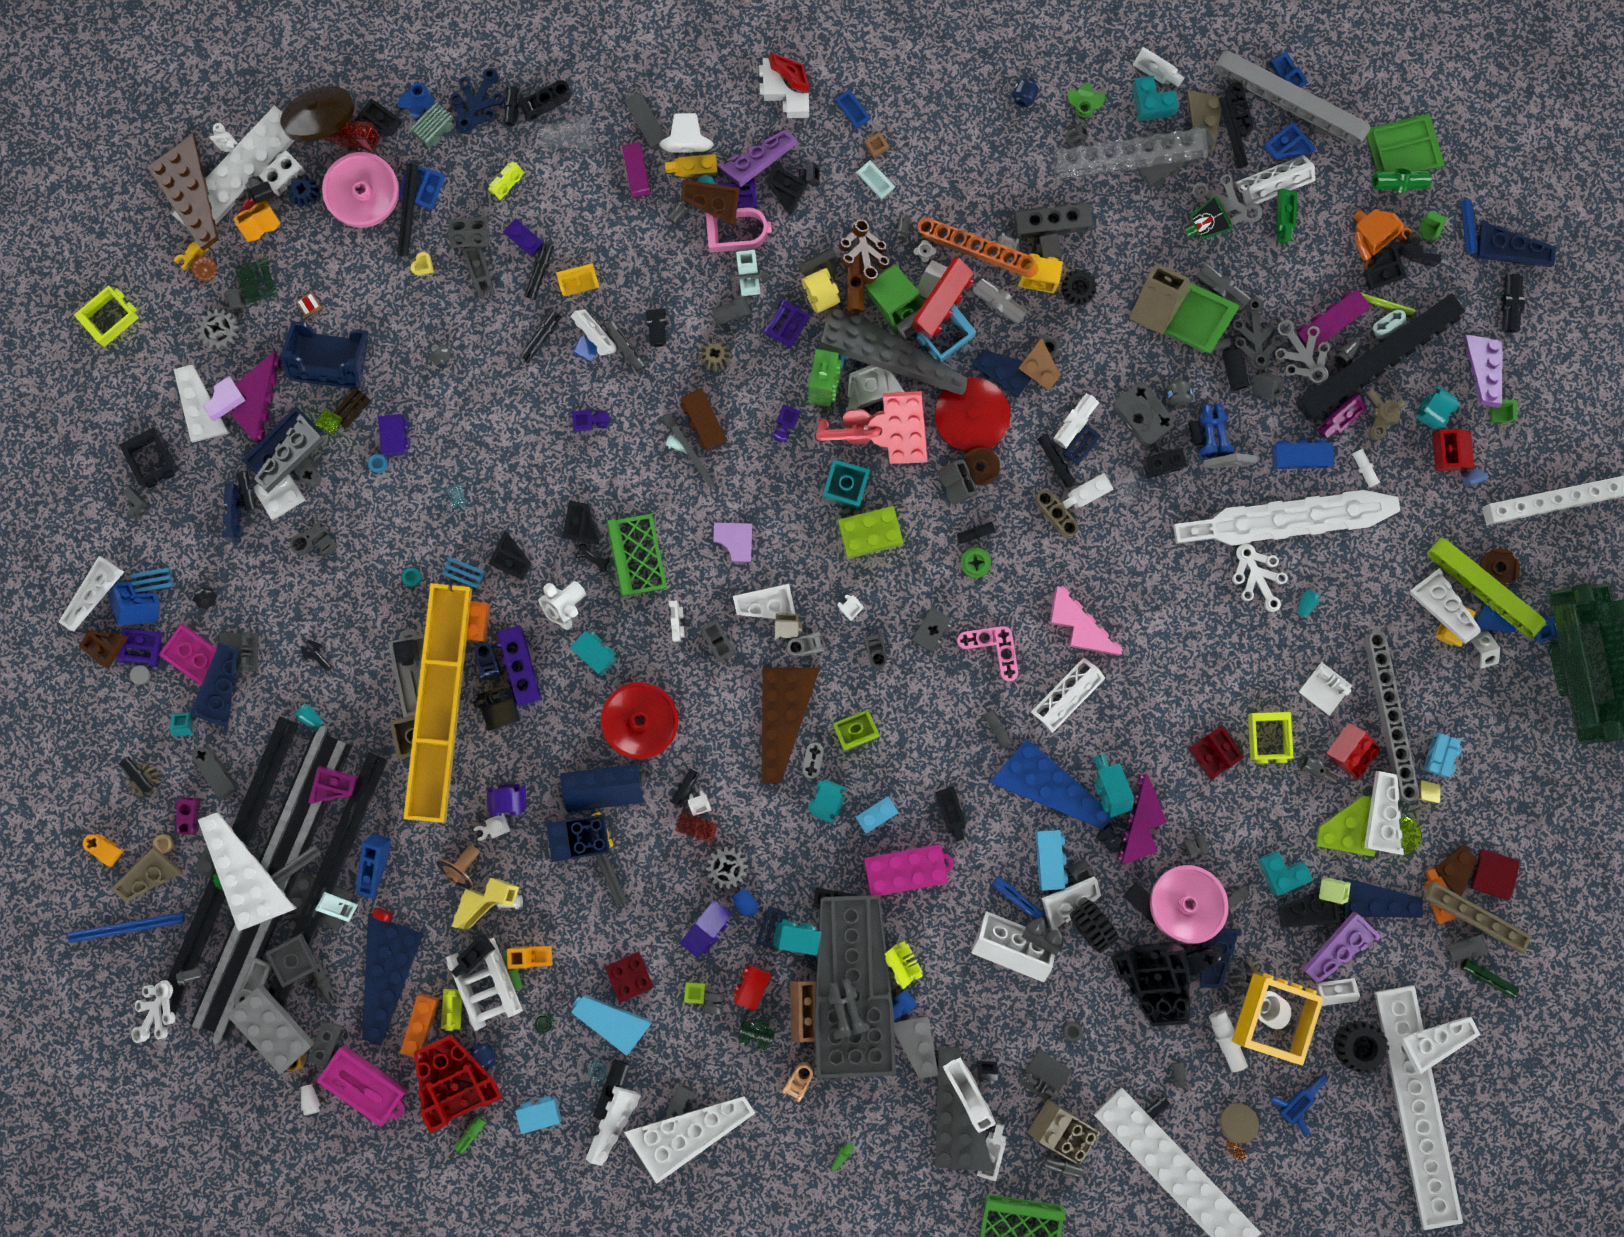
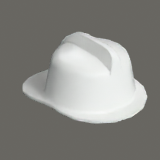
M1267 991L1258 1019L1273 1029H1282L1290 1021L1291 1007L1285 999L1272 991Z

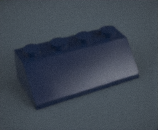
M639 764L560 773L562 795L567 812L644 803Z

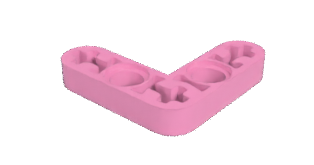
M1001 626L973 630L958 635L957 645L961 649L996 645L1001 678L1007 682L1017 678L1018 667L1013 636L1008 627ZM1001 630H1004L1005 633H1008V636L1005 638L1006 643L1010 642V646L1004 645L1002 647H999V643L1003 644L1002 637H998V634L1001 633ZM976 633L975 640L978 645H974V641L968 642V646L960 642L964 635L969 639L973 638L972 634ZM981 633L989 635L990 640L988 643L980 642L979 635ZM1003 649L1011 651L1010 659H1003L1001 657ZM1013 661V665L1010 664L1009 666L1010 670L1014 671V674L1011 675V678H1008V675H1004V672L1007 671V665L1002 666V662L1008 663Z

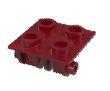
M640 952L605 966L619 1003L654 988Z

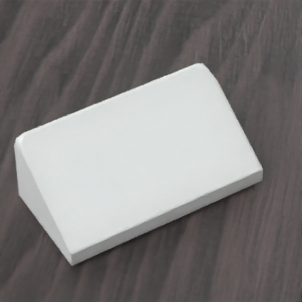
M1355 978L1316 983L1318 996L1324 997L1322 1006L1359 1000L1360 994Z

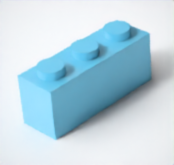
M1061 830L1035 831L1040 890L1065 889V884H1068L1067 873H1064L1063 866L1066 865V854L1062 853V845H1065L1064 834H1061Z

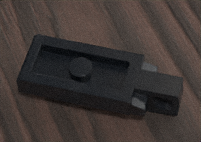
M954 786L935 792L946 829H948L949 833H954L956 842L964 840L962 829L966 828L965 820Z
M484 933L479 935L456 958L458 965L451 971L455 978L460 975L462 976L464 973L466 975L472 973L495 950V947Z

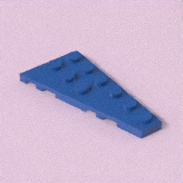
M1028 739L1021 744L989 782L1102 830L1113 818L1109 817L1108 812H1104L1102 804L1098 799Z

